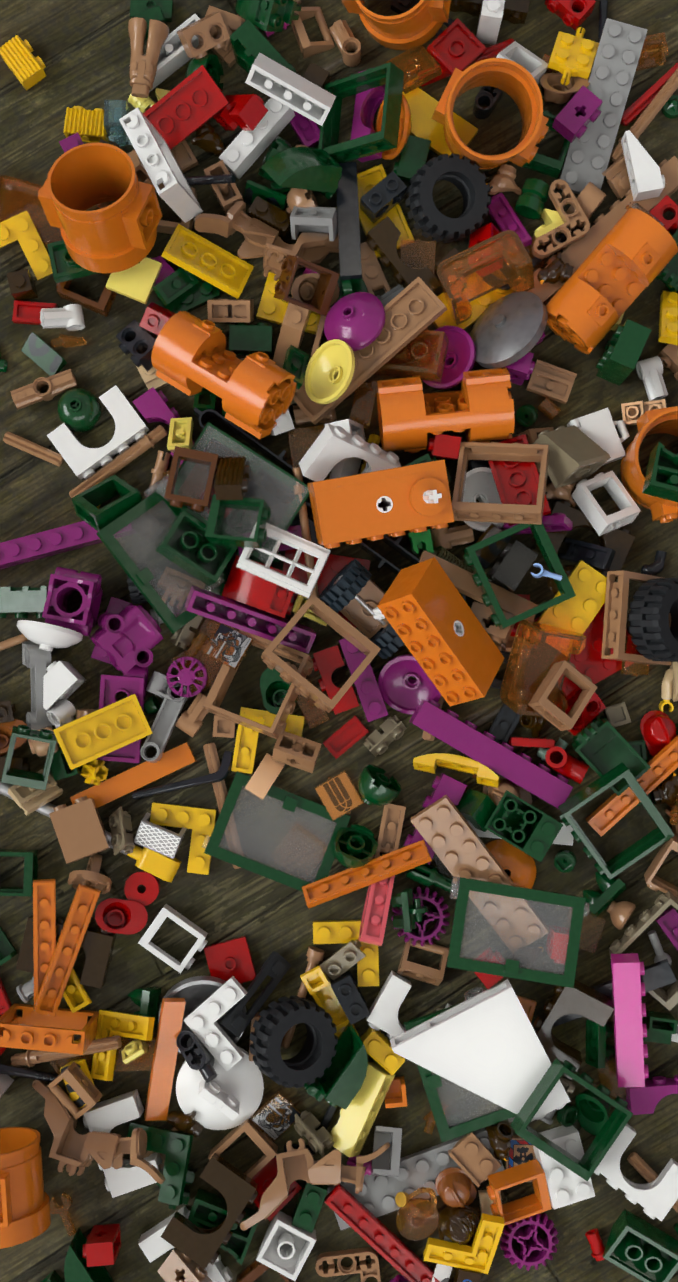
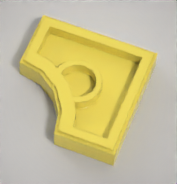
M145 257L140 263L129 269L111 273L106 283V288L147 304L153 290L152 287L155 285L161 271L162 263Z

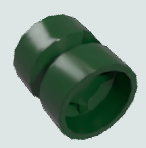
M526 179L522 188L523 193L518 198L515 211L525 218L539 219L545 206L544 203L549 196L548 190L550 186L539 179Z

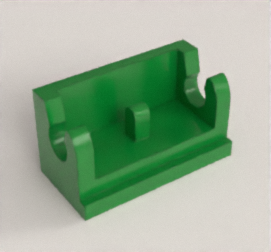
M430 529L419 533L410 532L406 535L410 542L411 552L414 555L418 554L419 549L422 548L423 551L431 554L434 553Z

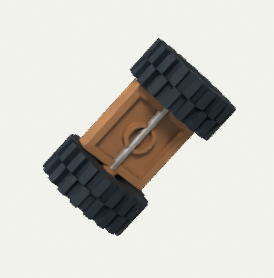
M354 559L328 583L319 595V599L336 613L340 611L369 640L381 649L378 655L382 659H387L388 656L390 657L394 652L398 651L399 647L403 646L404 643L386 618L381 620L374 619L373 609L377 607L385 592L370 579L372 574L357 559Z

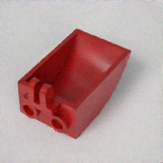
M236 555L222 596L285 618L286 614L290 615L298 594L237 568L236 565L240 556ZM269 567L270 569H273V570H275V571H277V572H280V573H282V574H284V575L287 574V572L281 571V570L276 569V568H273V567ZM291 574V578L296 580L299 579L298 576Z

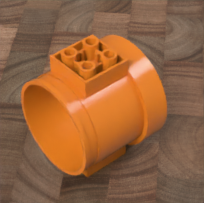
M341 0L348 13L359 14L365 28L374 40L394 50H409L428 42L436 35L444 22L448 23L451 0H420L405 13L395 16H383L368 10L365 7V0Z
M503 58L484 59L472 64L464 71L455 68L431 118L444 125V137L451 153L459 154V159L464 156L470 159L469 163L472 165L476 163L480 170L497 168L508 161L520 167L525 163L529 164L538 151L539 147L535 146L536 143H540L541 139L543 140L549 129L546 126L549 118L543 116V100L537 82L523 66ZM490 86L506 92L515 101L521 113L522 133L519 143L514 149L499 155H484L465 145L459 137L453 121L454 102L463 93L475 87Z
M98 142L86 143L66 151L54 162L43 187L38 192V199L50 226L60 228L61 236L69 255L82 268L97 273L120 272L141 262L154 246L157 237V226L162 218L154 185L139 182L131 158L126 152L114 145ZM116 201L98 210L85 211L102 202Z
M678 406L648 410L636 420L638 433L626 448V455L622 458L620 464L621 481L627 492L637 504L651 510L653 521L660 520V523H668L678 519V502L642 493L645 477L640 469L638 455L640 445L647 435L666 433L678 437Z
M0 1128V1249L19 1245L34 1239L45 1232L51 1224L49 1195L44 1192L42 1150L40 1146L41 1135L39 1131L32 1128Z

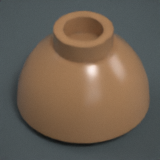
M613 900L607 912L610 913L611 921L618 930L624 928L636 906L632 902H615Z

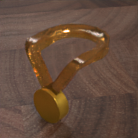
M421 1187L409 1195L406 1192H398L395 1202L398 1207L408 1206L417 1217L426 1218L434 1213L437 1205V1196L433 1189ZM429 1193L431 1204L429 1209L424 1212L417 1210L409 1200L419 1194Z

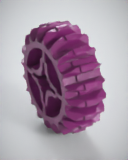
M417 887V893H413L414 899L420 898L421 906H424L423 900L430 901L436 906L438 912L428 910V912L423 913L427 915L422 918V926L419 921H416L418 933L413 931L404 932V929H400L397 934L399 937L406 934L404 937L406 943L410 938H413V946L417 944V940H420L421 946H425L424 940L427 939L429 944L432 945L433 936L440 940L438 932L446 933V930L441 926H449V921L443 919L450 917L449 912H443L448 908V905L441 904L444 900L442 896L435 899L437 891L434 890L429 895L428 887L425 888L424 893H421V888ZM402 907L392 908L394 913L403 914ZM437 919L435 926L425 932L426 924Z
M546 1213L536 1214L505 1225L502 1232L504 1235L501 1234L500 1241H502L500 1242V1248L504 1250V1257L509 1258V1262L512 1265L517 1263L519 1269L525 1265L526 1270L529 1271L531 1266L534 1265V1268L538 1270V1264L540 1263L546 1267V1259L553 1260L551 1253H557L555 1245L559 1244L558 1237H556L558 1232L554 1227V1222L551 1219L548 1220ZM538 1226L545 1231V1240L537 1234ZM512 1238H515L520 1243V1251L512 1246Z

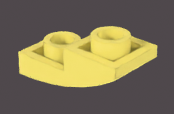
M135 1039L124 1047L121 1054L125 1065L148 1052L146 1041Z

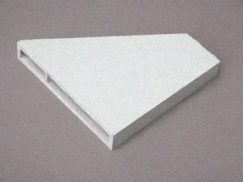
M508 979L390 1039L394 1053L515 1114L519 1113L551 1066V1062ZM560 1079L531 1122L542 1119L547 1113L555 1109H561L571 1102Z

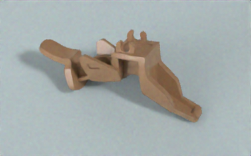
M242 200L237 201L227 211L226 216L201 213L194 219V227L198 232L215 233L226 238L233 235L236 231L242 233L245 240L237 251L238 257L240 259L263 257V275L267 277L269 272L276 274L274 276L275 281L280 278L281 266L287 255L296 256L318 264L330 252L339 253L338 234H336L334 241H329V233L302 232L295 244L283 242L281 237L278 236L279 231L246 214V203ZM298 265L296 271L303 267Z
M35 1080L32 1083V1087L45 1098L44 1117L54 1135L49 1157L60 1161L58 1172H63V1168L67 1164L66 1171L69 1172V1176H73L76 1173L77 1167H79L77 1176H81L84 1173L85 1167H89L93 1159L103 1169L111 1167L119 1169L123 1166V1154H130L129 1165L142 1168L159 1184L166 1180L164 1175L155 1166L143 1159L147 1149V1133L145 1130L135 1128L132 1131L131 1137L126 1138L121 1137L117 1133L96 1131L81 1135L75 1131L77 1119L71 1115L48 1088L47 1084L41 1080Z
M300 1138L298 1140L300 1144L298 1149L292 1147L291 1140L286 1143L287 1152L276 1154L278 1173L274 1181L263 1193L259 1211L240 1223L241 1230H247L261 1220H266L289 1196L290 1185L295 1180H304L311 1185H338L341 1181L356 1184L355 1194H359V1192H362L366 1168L363 1164L385 1152L391 1146L390 1143L386 1142L370 1154L356 1156V1166H345L341 1163L342 1152L337 1149L332 1150L320 1160L314 1161L311 1151L305 1146L304 1139Z

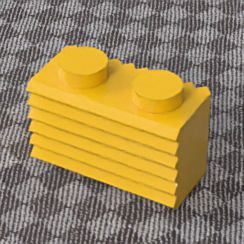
M16 35L0 47V55L27 91L46 77L44 71L46 66L39 56L34 57L31 53L34 50L26 39L22 41L19 35Z
M81 106L67 107L63 133L67 138L78 132L83 142L99 143L100 139L108 142L110 140L112 120L109 113L100 108H95L91 111Z
M369 1027L360 1037L367 1054L391 1076L405 1062L404 1057L393 1052L390 1040L384 1034H381V1031Z

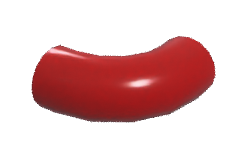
M558 746L552 747L546 752L545 760L550 768L581 784L589 768L587 763L571 756Z

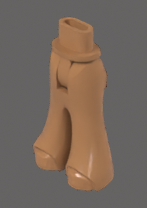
M134 17L128 22L131 45L129 71L130 86L132 87L131 95L148 98L149 90L152 89L155 80L159 55L164 42L168 38L170 29L165 23L150 19L146 55H144V43L148 29L147 22L144 18Z

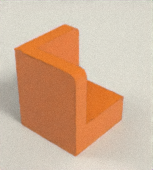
M404 1076L394 1077L384 1099L385 1108L407 1106Z

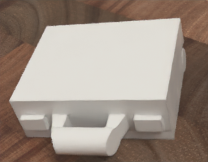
M608 407L573 419L567 424V427L575 425L610 455L611 458L603 465L622 459L626 455L621 443L630 435L623 420H612ZM615 426H617L621 438H619Z

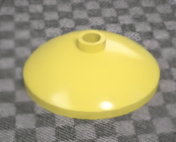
M339 339L329 340L322 344L312 355L305 373V390L312 401L318 404H329L341 397L348 389L355 371V357L348 343Z

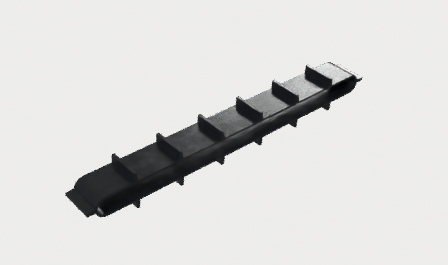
M197 408L193 409L199 419L202 430H204L208 420H218L293 475V467L285 462L287 460L285 450L277 456L248 435L249 432L241 427H237L217 411L207 409L202 412ZM212 438L214 442L224 448L222 452L224 457L240 456ZM261 469L259 474L263 477L261 484L264 489L271 482L292 499L296 497L291 489ZM303 476L304 484L307 485V483L313 482L307 477ZM306 501L307 511L312 512L311 504ZM383 535L384 539H381L383 542L412 563H419L417 557L399 545L403 536L393 541L387 535ZM363 542L355 544L380 562L377 567L378 572L383 566H386L398 575L400 569ZM460 593L463 599L465 600V595Z

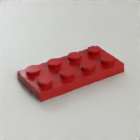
M201 65L143 114L165 139L170 150H173L230 103L204 65Z
M526 434L498 442L529 444ZM488 460L501 504L536 505L539 474L535 462ZM546 495L543 516L551 514ZM508 523V526L515 525L516 523Z
M298 549L286 550L285 557L293 560ZM302 552L298 563L306 566L305 555ZM329 554L317 581L319 595L328 583L351 561L357 559L369 571L371 560ZM314 557V564L316 565L318 558ZM284 562L283 571L288 572L291 564ZM295 566L292 575L298 576V581L307 584V571Z

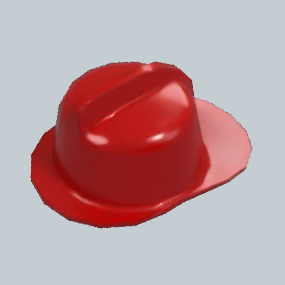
M657 710L649 711L641 719L640 729L649 753L654 757L677 736L675 723L667 714Z
M109 898L97 906L95 920L102 930L110 933L130 935L140 932L146 926L148 913L145 907L138 902Z

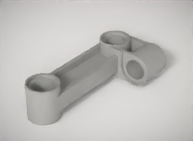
M25 641L22 642V664L30 668L31 712L26 714V724L32 730H40L46 727L52 728L53 724L49 721L46 714L49 710L43 708V680L46 674V666L51 664V651L39 649V644Z
M154 671L145 691L160 696L164 700L151 727L153 734L147 736L140 750L142 758L150 763H156L162 758L175 724L188 697L174 698L173 691L167 684V676ZM177 683L174 688H181V684ZM185 686L183 692L184 694L187 693V688ZM150 747L157 749V754L153 758H148L146 754Z

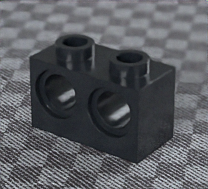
M392 171L361 197L360 208L374 224L406 197L407 186Z
M134 319L116 335V338L121 343L118 346L126 356L129 353L132 355L130 359L138 368L142 366L148 372L153 367L151 355L156 340L144 328L140 327L139 323Z
M350 970L343 973L337 979L331 980V988L351 1025L371 1015L370 1008Z

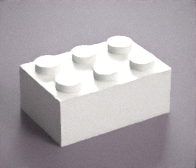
M562 1125L540 1132L541 1135L577 1159L581 1160L584 1151L580 1135L573 1125L570 1127ZM533 1146L536 1159L545 1172L553 1209L595 1197L591 1177L587 1182Z

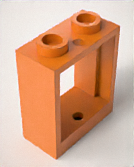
M537 1159L487 1176L489 1186H486L490 1200H493V1204L490 1205L492 1214L503 1217L505 1225L552 1209L545 1172ZM532 1180L534 1194L503 1205L501 1204L499 1191Z

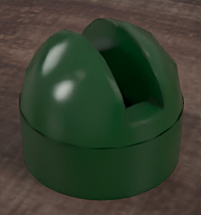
M151 696L144 701L145 713L150 715L158 713L161 706L156 697Z

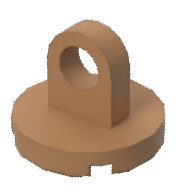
M100 854L91 855L86 870L70 872L67 882L69 885L73 884L72 887L77 890L79 884L100 889L102 891L101 894L110 892L112 885L110 878L99 873L102 863V855Z

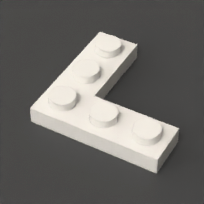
M234 976L183 1020L226 1072L244 1057L243 1052L216 1022L247 994V991Z

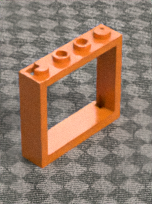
M14 1003L0 1017V1047L83 1055L96 1037L99 1011L78 1010L72 1013L68 1008H58L56 1016L51 1017L33 1012L34 1005ZM17 1009L23 1010L22 1016L17 1015ZM74 1034L81 1035L79 1041L74 1040Z

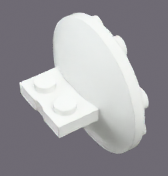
M240 1047L238 1048L243 1052L244 1057L227 1072L214 1058L213 1068L217 1076L210 1082L206 1083L201 1073L191 1069L186 1060L179 1070L176 1081V1096L179 1106L184 1114L195 1111V1121L199 1122L204 1128L226 1130L237 1127L251 1118L261 1103L264 1091L263 1074L254 1061H249V1053Z

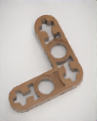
M562 179L552 182L548 195L564 224L535 240L532 246V253L539 259L547 258L582 239L590 229L588 218L569 185ZM556 187L558 189H563L561 195L559 192H554ZM571 204L575 212L567 214L563 206ZM577 223L579 226H584L582 232L580 229H577L571 236L570 231L575 229ZM557 233H564L567 240L560 243L556 240L555 235ZM551 241V244L546 247L545 252L542 249L538 250L539 244L545 246Z
M371 1247L324 1252L316 1258L315 1269L322 1277L360 1273L361 1282H365L368 1277H375L377 1282H381L378 1254ZM367 1255H370L372 1259L370 1264H367ZM356 1256H359V1263H360V1265H358V1266H357V1258H356ZM344 1257H349L353 1260V1264L350 1267L342 1266L341 1260ZM334 1259H337L338 1268H335ZM323 1261H327V1264H329L327 1269H324Z

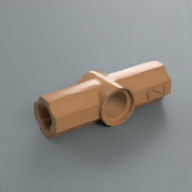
M68 369L47 378L39 377L33 383L10 392L13 402L19 410L43 400L50 401L56 395L77 388L78 385L72 370ZM49 385L47 392L40 393L42 386Z

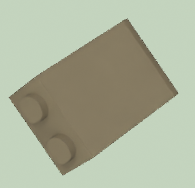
M575 425L569 427L560 426L553 431L545 430L538 434V439L533 443L549 445L548 475L555 488L588 479L611 458L605 450Z

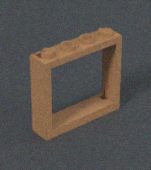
M475 441L461 442L452 500L454 521L542 525L549 463V445H540L538 443L520 444L516 442L511 444L498 442L480 443ZM468 460L541 462L536 505L463 502Z
M625 570L607 571L601 659L650 665H671V662L652 661L645 658L644 655L625 653L629 580L646 583L650 579L663 577ZM669 613V627H670V626H671V614Z
M312 594L264 650L261 658L269 669H276L285 682L289 684L292 682L298 687L297 691L306 698L309 696L314 700V705L318 709L321 708L324 712L330 713L381 649L317 596ZM308 610H311L367 656L332 700L273 653Z
M240 629L238 631L252 639L249 643L250 645L263 650L272 642ZM236 639V645L238 646L239 640ZM279 644L273 651L276 655L300 663L297 672L304 678L311 674L314 665L310 655ZM248 645L235 668L228 665V661L223 662L203 707L212 714L278 739L279 735L285 731L288 715H291L295 709L297 696L301 695L297 691L298 687L291 683L271 728L220 708L249 647ZM231 646L227 655H233L235 651L233 648L235 647Z

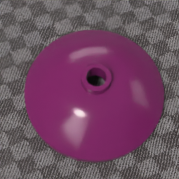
M355 292L342 297L331 307L325 318L324 333L327 340H342L348 343L353 351L367 347L379 336L384 327L386 319L384 306L375 295L368 292Z
M444 326L434 330L423 340L417 352L416 368L420 378L427 385L436 389H448L462 382L463 372L471 371L476 359L475 343L465 330L456 326Z
M412 654L399 655L390 659L380 672L378 687L382 698L396 711L414 714L421 700L428 701L430 698L438 703L441 697L438 689ZM410 676H414L416 680L410 679Z

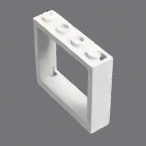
M137 107L120 118L119 121L158 195L185 223L202 213L203 210L167 142ZM163 182L165 187L160 190L158 185Z

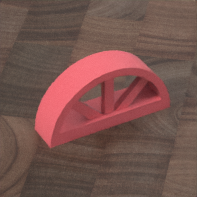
M395 875L368 886L360 924V942L382 946Z

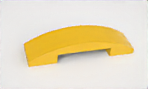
M434 753L418 756L413 759L415 770L435 774L436 768L439 766L477 775V784L495 788L499 787V776L485 765L464 756Z
M319 965L300 975V978L317 1005L325 1009V1012L329 1013L332 1017V1023L337 1028V1032L334 1035L339 1038L348 1025L349 1020L331 988V982ZM352 1024L353 1028L355 1029L356 1033L358 1034V1032H357V1030H356L354 1024Z

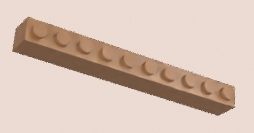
M675 156L669 161L667 159L663 160L658 165L661 175L665 177V188L659 197L634 201L630 189L625 194L626 198L624 200H617L609 208L610 212L606 215L602 213L593 222L595 225L589 229L585 237L562 249L561 258L564 264L569 263V265L574 266L572 274L629 208L635 207L633 204L638 203L650 212L666 195L670 197L678 190V159ZM556 254L546 262L547 266L556 259ZM538 268L530 276L532 279L527 283L522 282L515 291L531 292L537 295L545 305L565 282L563 284L559 281L555 284L548 282L541 284L537 279V275L542 269Z

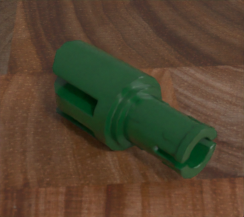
M428 863L412 868L406 873V877L426 887L434 885L449 893L455 883L454 879L438 873L437 867Z

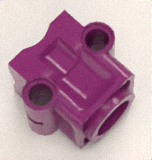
M57 567L55 574L50 575L48 594L42 617L45 618V623L71 629L81 633L83 636L89 637L92 627L97 623L103 590L100 587L101 575L84 571L78 573V570ZM80 592L82 595V605L76 612L71 613L68 610L67 601L73 593Z
M131 604L118 614L102 613L98 617L99 629L89 637L95 646L107 653L109 662L115 669L121 670L124 674L134 665L140 667L149 666L153 661L151 649L164 639L160 634L161 628L151 615L140 605L135 606ZM113 618L114 624L109 628V620ZM141 652V657L137 660V654Z

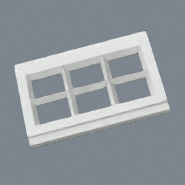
M266 523L267 536L277 540L273 550L270 551L263 547L262 549L254 548L270 555L266 565L264 566L250 560L249 557L253 548L244 547L236 567L309 599L331 550ZM256 524L249 538H254ZM281 543L298 549L293 560L276 553ZM302 552L318 558L314 569L298 563ZM274 557L291 564L286 575L269 568ZM295 566L312 573L307 584L291 578Z

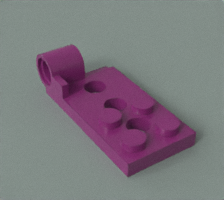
M134 665L128 672L123 673V676L101 674L99 709L117 702L116 695L122 691L127 696L135 694L142 711H144L148 666L140 667ZM142 739L99 757L97 760L140 763Z

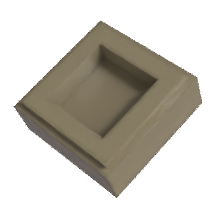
M625 702L614 704L604 709L606 719L614 728L631 722Z

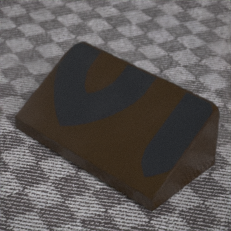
M492 523L476 543L505 529ZM512 536L476 551L482 568L487 569L512 539Z

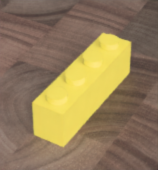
M368 1062L366 1077L361 1089L346 1110L341 1108L338 1123L331 1130L330 1135L334 1141L333 1147L348 1157L359 1156L395 1074L391 1076L378 1063Z

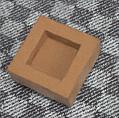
M214 715L213 737L235 738L236 723Z

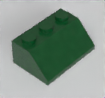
M624 1209L612 1226L603 1258L643 1282H669L678 1270V1240Z

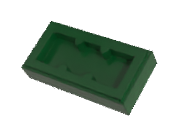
M131 0L130 19L135 17L134 14L160 6L166 22H172L174 2L173 0Z

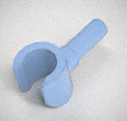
M534 563L533 566L541 568L540 573L534 574L530 572L534 578L544 576L559 581L562 579V575L544 570L543 566L539 563Z

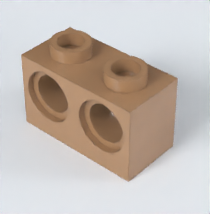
M213 12L177 31L187 56L190 58L195 57L196 59L206 56V51L211 48L217 50L225 46V41L230 39L220 12ZM212 26H215L217 29L216 38H212L210 35ZM194 35L199 39L197 48H194L191 43Z
M254 299L207 300L209 321L251 323L254 321Z

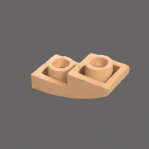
M660 399L647 402L642 400L621 404L622 419L625 425H637L636 420L648 410L667 408L666 400Z
M267 753L244 789L263 800L285 764L272 760V756Z

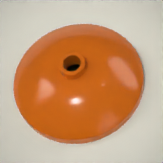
M403 94L397 148L382 152L381 158L386 160H392L397 157L410 136L412 119L408 101ZM384 100L377 115L375 132L381 131Z
M495 839L485 844L504 870H509L510 874L508 876L516 886L532 889L536 879V864L533 857L503 839Z

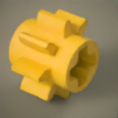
M95 759L83 765L81 775L86 778L84 783L99 786L100 781L107 779L109 769L104 766L105 761Z

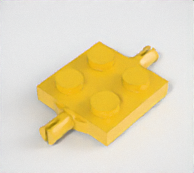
M581 27L577 28L575 36L561 31L558 32L547 68L557 70L563 74L560 82L563 85L566 79L565 86L570 83L571 76L588 79L599 45L598 42L583 38L585 29L582 28L580 33Z

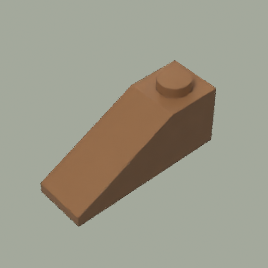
M288 303L273 358L276 365L283 368L286 351L290 345L300 349L311 315L310 310Z

